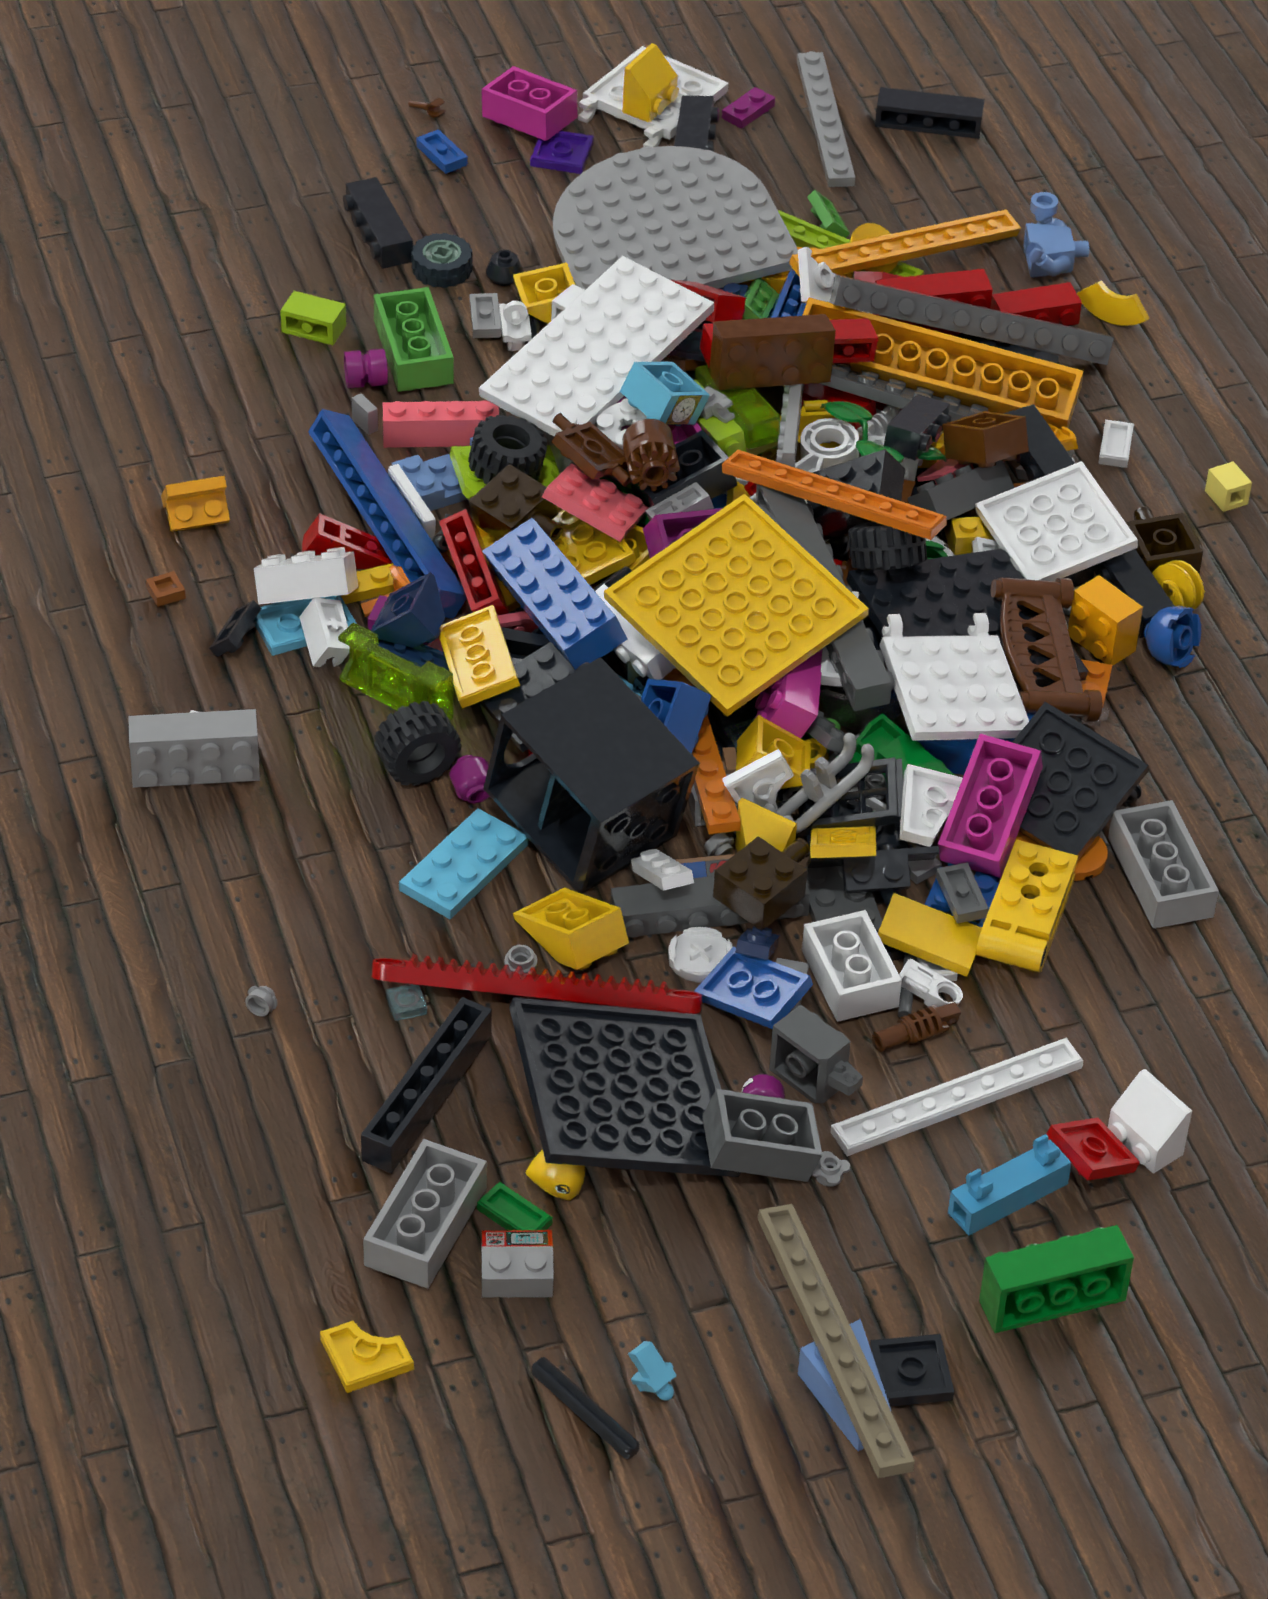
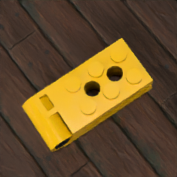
M1016 839L977 943L976 955L1032 971L1042 972L1074 884L1076 874L1074 871L1077 866L1078 855Z

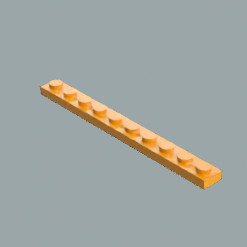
M1006 209L813 250L811 257L818 264L824 262L834 274L840 275L1014 237L1018 235L1021 227ZM794 254L791 256L789 264L800 278L798 254Z

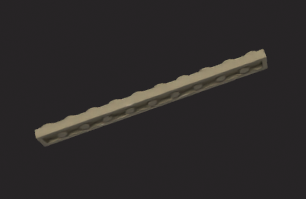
M793 1204L759 1209L758 1221L877 1477L883 1478L913 1472L915 1464L913 1456Z

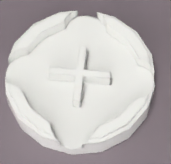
M690 927L683 930V934L678 937L675 935L671 939L668 948L669 965L677 975L685 980L701 983L733 946L728 939L727 941L723 938L722 933L716 929Z

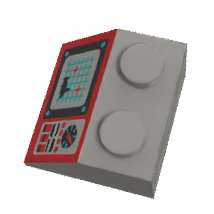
M482 1230V1298L553 1297L552 1230Z

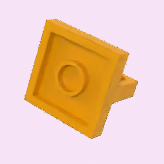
M225 475L165 486L161 499L163 508L166 507L171 532L230 522L225 496L227 488Z

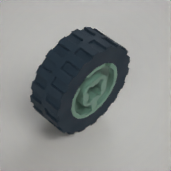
M434 233L429 236L426 235L421 240L416 241V244L412 247V273L422 284L435 288L454 287L460 283L462 284L466 279H469L472 273L471 245L465 239L454 234Z

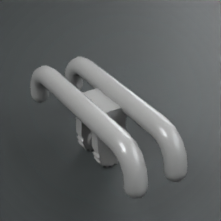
M846 733L843 736V750L831 763L825 758L819 757L814 762L816 775L808 769H805L800 774L803 788L777 810L771 803L766 804L763 808L796 822V833L802 832L869 772L874 761L873 746L870 744L862 746L861 761L855 769L837 784L835 775L851 761L856 750L855 735L853 733ZM808 799L815 802L797 820L794 821L792 816H790Z

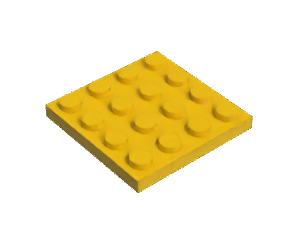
M556 506L558 515L552 520L560 523L563 530L560 537L553 542L589 585L636 562L634 552L624 539L619 542ZM491 534L482 537L485 548L498 540Z

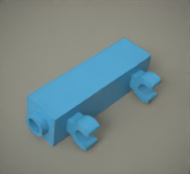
M1045 1134L1033 1141V1149L981 1175L982 1171L979 1168L967 1174L966 1183L950 1193L948 1214L969 1236L1067 1185L1072 1162L1063 1154L1058 1146L1051 1140L1048 1141V1136Z

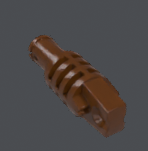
M956 1002L937 1007L936 1004L928 1006L925 1009L900 1017L897 1024L874 1031L872 1034L873 1043L879 1052L902 1043L908 1045L916 1044L917 1042L932 1038L934 1035L937 1036L948 1031L950 1025L958 1022L961 1010Z

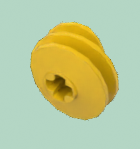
M1173 560L1158 566L1154 570L1153 576L1174 606L1196 609L1201 605L1204 599L1203 581L1190 564L1182 560Z

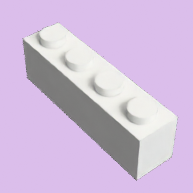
M603 584L595 592L616 615L628 640L614 648L615 653L624 663L630 661L635 671L644 678L647 675L650 679L661 680L675 666L604 599V590L608 587Z

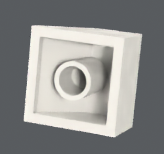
M1143 1069L1111 1108L1108 1129L1140 1161V1164L1144 1165L1154 1174L1184 1154L1192 1110L1150 1072Z

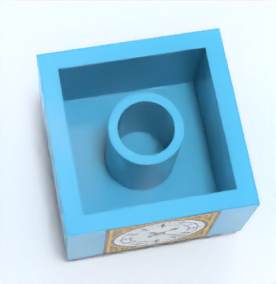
M634 362L619 391L628 399V403L642 411L647 416V419H656L667 425L676 426L696 424L710 397L708 392L674 362Z

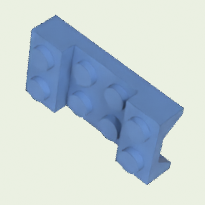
M473 437L470 438V446L472 445ZM450 453L424 462L419 455L392 462V465L399 464L430 511L467 500L460 488Z

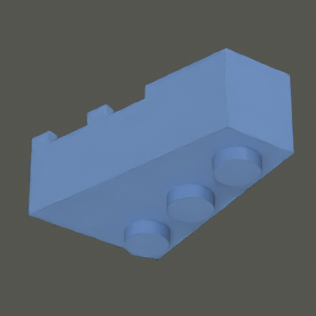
M861 1319L851 1323L850 1326L890 1408ZM815 1342L800 1348L799 1377L857 1451L864 1449Z

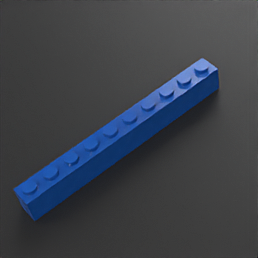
M321 409L308 433L393 564L402 567L410 582L431 572L437 582L445 617L454 619L467 599L462 585L351 417Z

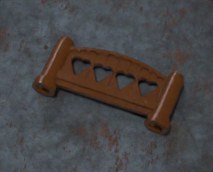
M1001 577L998 580L994 579L991 583V596L1002 601L1000 611L1002 646L1010 670L1023 691L1019 692L1026 713L1035 714L1043 703L1047 702L1068 716H1079L1083 721H1098L1102 713V695L1099 690H1084L1083 692L1063 614V609H1069L1073 601L1074 586L1072 580L1069 578H1057L1055 581ZM1017 605H1023L1039 613V615L1029 620L1022 619L1019 616L1021 610ZM1022 627H1028L1045 637L1035 642H1029L1024 638L1026 632ZM1028 650H1035L1051 659L1040 665L1033 664L1030 661L1032 655ZM1033 672H1039L1057 682L1047 687H1039L1035 683L1037 677Z

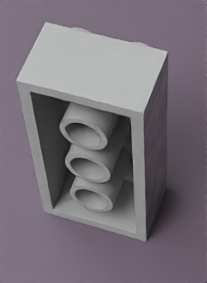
M256 709L128 716L133 788L260 781Z
M1173 800L1116 810L1111 818L1108 838L1152 928L1213 918L1219 890Z
M423 1139L363 1239L364 1266L428 1289L474 1211L477 1202L487 1188V1161Z

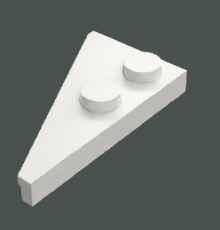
M809 247L798 249L801 301L807 303L810 297L830 303L837 274H834L824 262L818 264L811 257L812 250Z

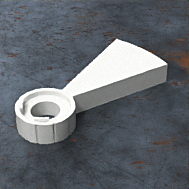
M836 418L819 419L810 423L801 433V460L795 464V468L812 473L859 458V451L856 448V442L859 441V433L850 423ZM830 441L841 444L835 448L820 446V444L830 443ZM755 493L754 495H752V496L749 497V498H750L755 504H757V502H756V493Z

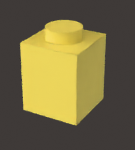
M1233 461L1208 470L1205 492L1223 512L1248 504L1252 482Z

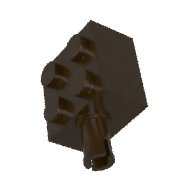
M511 464L505 467L469 500L473 521L476 526L498 540L531 518L538 523L552 541H556L563 530L560 523L552 520L558 515L556 505L542 498L546 486Z
M1143 506L1136 509L1133 516L1135 521H1129L1126 524L1138 539V548H1135V550L1151 573L1160 565L1173 560H1182L1190 564L1200 574L1203 550L1183 513L1153 517L1149 507Z
M759 836L715 870L713 898L763 931L805 897L807 869L800 865L799 862L811 854L810 846L804 839L797 838L781 852Z

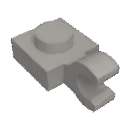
M709 386L703 388L710 394V397L700 414L701 417L708 419L711 416H715L723 423H727L735 418V414L727 409L733 403L726 395Z

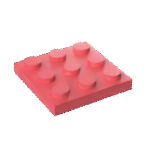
M573 463L546 487L542 498L619 542L639 523L646 513L645 510L649 508L643 504L639 497L633 494H625L618 490L613 482L599 478L593 480L584 475L581 469Z

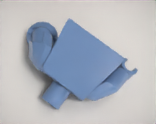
M1039 192L1032 196L1030 210L1038 222L1037 224L1026 223L1023 247L1030 277L1057 276L1062 273H1069L1073 270L1075 257L1089 256V242L1073 241L1071 228L1066 226L1063 220L1052 217L1057 212L1058 198L1047 192Z

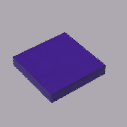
M559 131L547 141L538 138L530 158V166L582 174L594 144V136Z

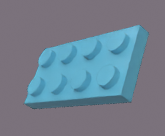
M477 808L399 881V891L446 918L452 919L529 845V839L521 831Z

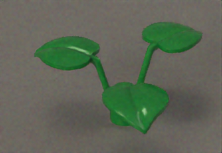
M844 401L821 404L820 408H824L832 416L847 422H858L862 426V440L856 442V448L862 456L886 449L899 463L903 462L904 457L897 450L868 441L867 421L872 420V414L868 410L857 404ZM930 445L927 453L924 452L918 458L947 461L946 456L933 445Z

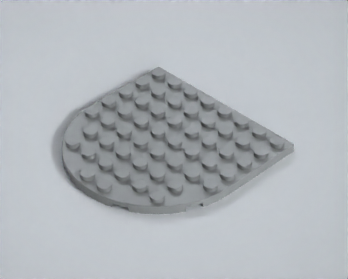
M646 146L638 150L618 153L590 167L574 179L560 196L553 215V233L557 251L562 262H567L575 285L584 290L622 256L669 280L698 282L718 289L729 283L737 284L793 269L789 264L791 256L798 254V249L768 191L758 177L737 161L711 150L679 146Z

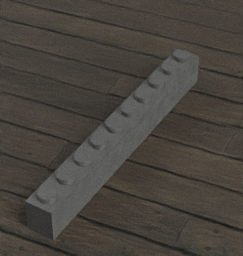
M840 275L835 276L830 303L837 306L1104 365L1108 364L1114 337L1106 334Z
M757 484L756 502L758 506L762 504L781 523L782 529L852 592L849 585L846 586L843 581L841 566L839 564L836 565L833 560V551L830 544H826L823 539V530L820 523L816 524L811 504L806 503L805 499ZM861 620L826 645L830 661L836 673L839 674L840 682L854 711L890 704L891 690L895 688L893 675L890 671H886L881 650H876L872 631L870 628L865 627L864 620Z

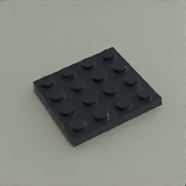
M1044 702L1012 742L1041 750L1043 766L1019 831L1043 847L1078 855L1079 860L1111 820L1113 813L1122 806L1148 773L1149 765L1049 703Z

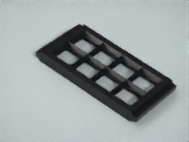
M893 757L874 760L869 772L858 782V791L845 793L831 806L830 818L816 819L805 830L796 833V837L811 835L813 828L880 826L899 823L901 821L904 782L902 758L895 759ZM859 762L848 763L835 775L837 784V779L846 777L857 767ZM811 768L810 770L816 775V769ZM885 773V787L865 790V776ZM779 789L777 793V808H780L788 801H783V789ZM886 796V810L866 813V798ZM808 799L800 806L803 807V814L815 804L814 801ZM858 799L859 814L838 816V802Z

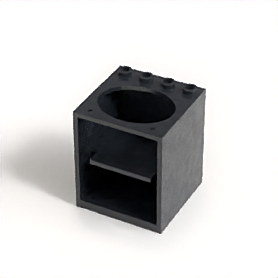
M600 657L591 663H583L574 673L501 714L483 789L576 892L583 894L632 864L631 859L641 857V852L656 849L677 836L700 763ZM514 733L533 754L517 763L506 764L504 762L505 749Z

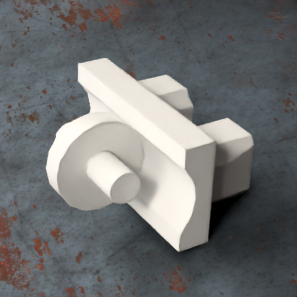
M514 300L508 304H499L503 342H507L509 351H519L525 346V341L531 340V327L527 306L520 301Z

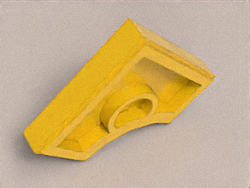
M354 1321L320 1332V1340L346 1393L414 1370V1362L400 1335L388 1338L372 1336L361 1330Z

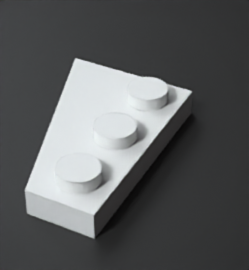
M908 764L904 772L899 839L931 847L949 816L963 778Z

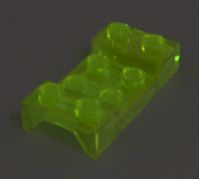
M354 622L338 636V641L349 646L350 658L340 675L341 682L397 711L398 708L402 706L407 707L410 703L417 702V704H420L422 701H427L430 704L435 703L442 708L450 721L453 719V673L430 661H427L420 668L413 662L407 661L391 653L389 650L378 646V635Z

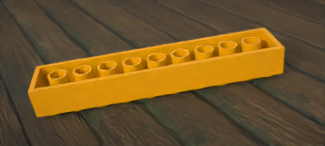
M808 298L803 315L826 314L829 320L869 318L879 338L874 362L845 363L851 366L852 371L862 373V370L871 371L879 375L878 379L888 382L890 379H897L905 382V387L914 390L917 387L927 388L934 392V396L944 398L945 395L953 396L961 400L960 404L970 407L972 404H979L987 407L989 412L1006 413L1034 404L1047 423H1051L1052 426H1056L1058 429H1061L1063 426L1069 428L1082 387L1083 370L859 310L837 306L814 298Z

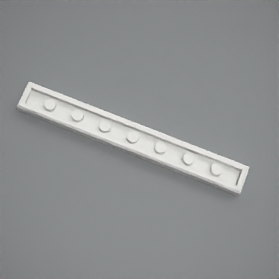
M1064 1038L831 1125V1134L845 1155L850 1156L1079 1070L1083 1066V1059L1069 1040Z

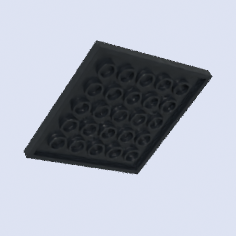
M1001 548L927 559L919 565L905 568L852 570L848 572L846 581L853 591L859 592L858 599L869 608L868 616L882 638L884 637L882 628L889 627L887 621L888 614H900L903 622V637L970 636L967 629L969 626L975 625L973 620L974 613H986L989 621L988 634L998 635L1002 646L1000 635L1002 601L992 598L991 583L994 579L998 580L1000 577L1024 579L1020 571L1015 569L1008 553ZM1017 605L1021 610L1019 616L1022 619L1029 620L1039 615V613L1023 605ZM1022 627L1026 632L1024 638L1029 642H1035L1045 637L1028 627ZM1072 647L1080 681L1085 680L1089 671ZM1028 650L1032 655L1030 661L1033 664L1040 665L1051 659L1035 650ZM1033 672L1037 677L1035 683L1039 687H1046L1057 682L1039 672ZM1014 678L1018 691H1022Z
M523 998L512 999L509 1009L546 1163L727 1177L740 1176L741 1172L711 1168L702 1115L715 1090L721 1089L701 1015Z

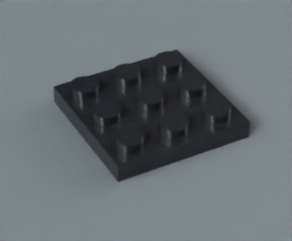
M550 642L514 664L520 686L480 701V704L499 725L501 714L569 676L576 670ZM513 733L510 739L523 753L528 750L524 743Z

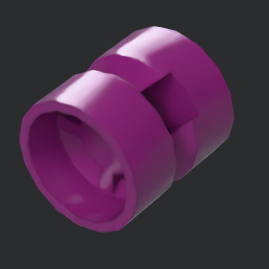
M384 348L370 349L366 354H362L360 350L344 352V371L347 389L362 388L365 383H369L371 387L388 385L387 360Z

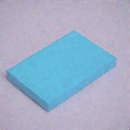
M340 595L321 597L341 600L350 634L357 632V623ZM312 599L277 602L261 607V611L255 618L257 621L255 627L272 656L307 646L299 617Z

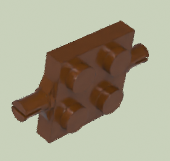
M558 413L554 417L552 422L562 431L556 433L551 443L560 450L563 456L572 460L584 475L593 480L611 475L621 482L623 486H627L631 482L630 475L624 470L627 468L624 451L593 423L574 424L564 417L562 413Z

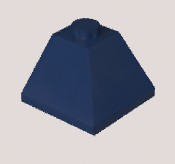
M430 572L390 593L369 634L373 638L414 648L424 642H433L441 633L440 627L445 619L435 576Z

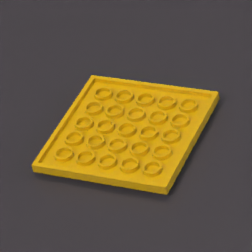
M745 493L604 590V599L699 690L710 694V701L727 717L868 616L869 608Z

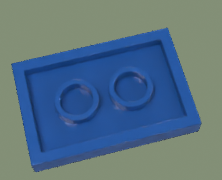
M732 947L694 992L702 994V1002L773 1029V1025L785 1017L813 986L811 977L770 960L735 953L736 947Z

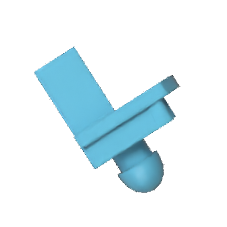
M642 1342L628 1353L638 1369V1372L631 1378V1381L640 1392H656V1395L661 1400L668 1401L674 1396L673 1386L668 1382L677 1376L673 1370V1365L671 1362L663 1361L652 1342Z

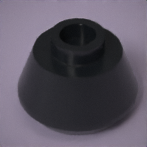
M506 249L494 253L486 267L487 277L498 285L514 284L513 275L523 273V267L518 256Z

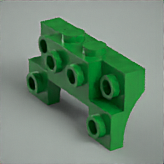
M883 713L869 722L856 739V750L849 762H860L862 746L870 744L874 748V760L893 757L895 759L902 758L903 776L908 764L954 775L941 760L934 758L924 749L920 742L912 741L909 735Z

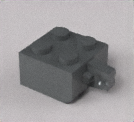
M800 1004L773 1025L769 1070L811 1102L824 1103L838 1091L850 1096L862 1086L863 1076L849 1063L851 1041L842 1032L836 1031L825 1023L816 1013L810 1012Z

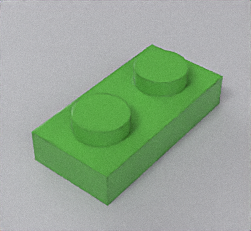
M816 190L807 196L813 206L811 208L812 213L822 221L820 224L821 228L844 238L850 234L829 199Z

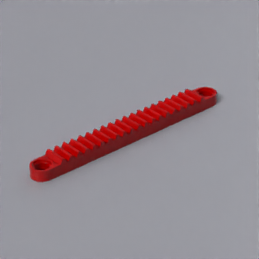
M413 954L410 960L377 958L373 959L371 977L388 982L688 1014L700 1013L702 1005V994L694 991L669 989L665 981L659 987H655L653 980H649L646 986H642L640 979L637 978L633 985L629 984L627 977H623L620 983H616L614 976H610L605 982L600 974H597L594 980H590L587 973H583L581 978L577 979L573 971L567 977H563L561 970H557L554 976H550L548 969L545 968L541 974H537L535 967H531L528 973H524L522 966H518L512 972L508 964H505L502 970H498L495 963H491L489 968L485 969L480 961L475 967H471L469 960H465L462 966H458L456 959H452L448 965L445 964L443 957H439L436 963H432L430 956H426L420 962L416 954Z

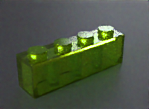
M708 365L695 368V379L703 388L709 386L726 395L732 401L733 405L727 409L735 414L733 420L743 429L745 444L749 450L778 441L780 435V415L754 388L718 390L709 374L710 368H708Z

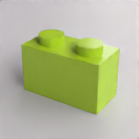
M293 291L280 310L282 333L332 346L346 327L345 303Z

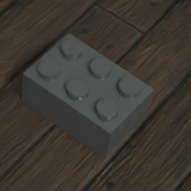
M716 1089L702 1115L711 1168L808 1182L822 1157L812 1103Z

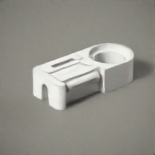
M909 959L899 974L902 980L901 987L924 999V1004L927 1006L936 1004L937 1007L953 1002H956L958 1006L963 998L962 990L958 985L913 959ZM944 992L949 994L953 1002L944 1001L938 993Z

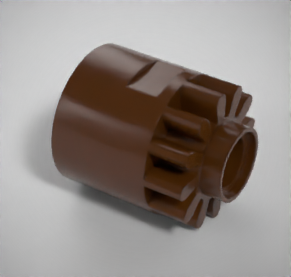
M656 419L640 420L629 426L623 435L622 445L632 483L636 484L639 482L641 490H644L647 485L651 486L652 491H656L657 486L660 485L663 488H667V480L676 481L675 472L680 471L670 427Z

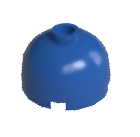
M1170 606L1159 610L1151 618L1145 627L1144 636L1147 647L1156 660L1178 668L1186 667L1193 660L1195 655H1190L1193 646L1199 647L1201 640L1200 617L1198 614L1192 613L1194 609L1184 606Z

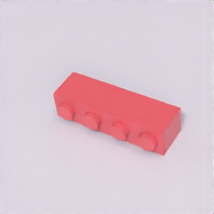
M486 400L383 402V447L470 446V438L474 436L478 423L485 421L487 417L499 415V406Z

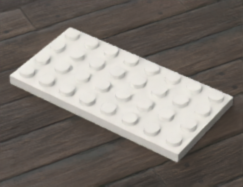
M622 256L479 387V396L519 418L526 419L528 423L535 424L537 428L554 437L556 433L562 431L552 422L558 413H562L564 417L574 424H585L588 422L595 424L597 417L605 409L616 404L624 397L619 391L634 362H661L714 311V302Z

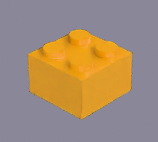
M1098 575L1074 590L1068 625L1069 637L1105 664L1113 666L1136 651L1143 606Z

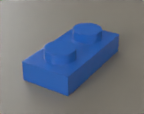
M439 129L416 138V147L445 174L468 165V156Z

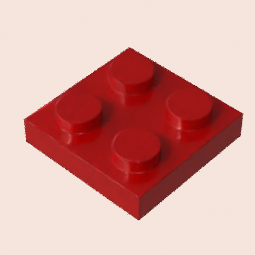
M1098 1117L1054 1124L1050 1126L1046 1133L1048 1139L1059 1147L1063 1154L1072 1162L1071 1164L1076 1168L1077 1172L1087 1181L1134 1173L1140 1163Z

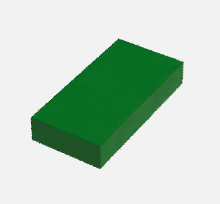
M498 1182L477 1202V1210L506 1230H547L553 1225L552 1216L501 1182Z

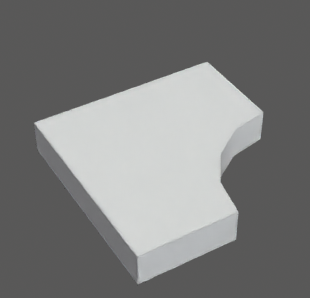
M777 749L722 778L737 805L742 797L761 807L771 803L777 810V793L782 785L792 778L794 774L781 751Z

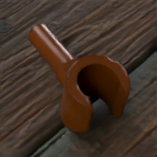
M439 97L430 103L412 100L408 103L409 107L426 110L432 118H436L446 112V110L439 107L445 103Z

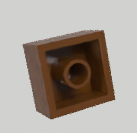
M983 411L943 424L946 459L958 460V464L961 465L978 463L981 468L996 466L997 461L1015 460L1018 454L1029 451L1025 416Z

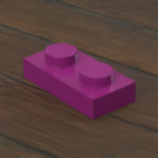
M754 87L722 109V119L743 129L775 106V97Z

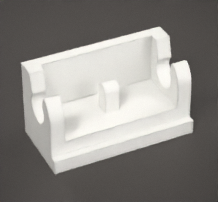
M314 597L299 617L313 667H321L326 663L327 659L335 657L332 663L336 667L344 661L349 653H353L355 650L341 600Z

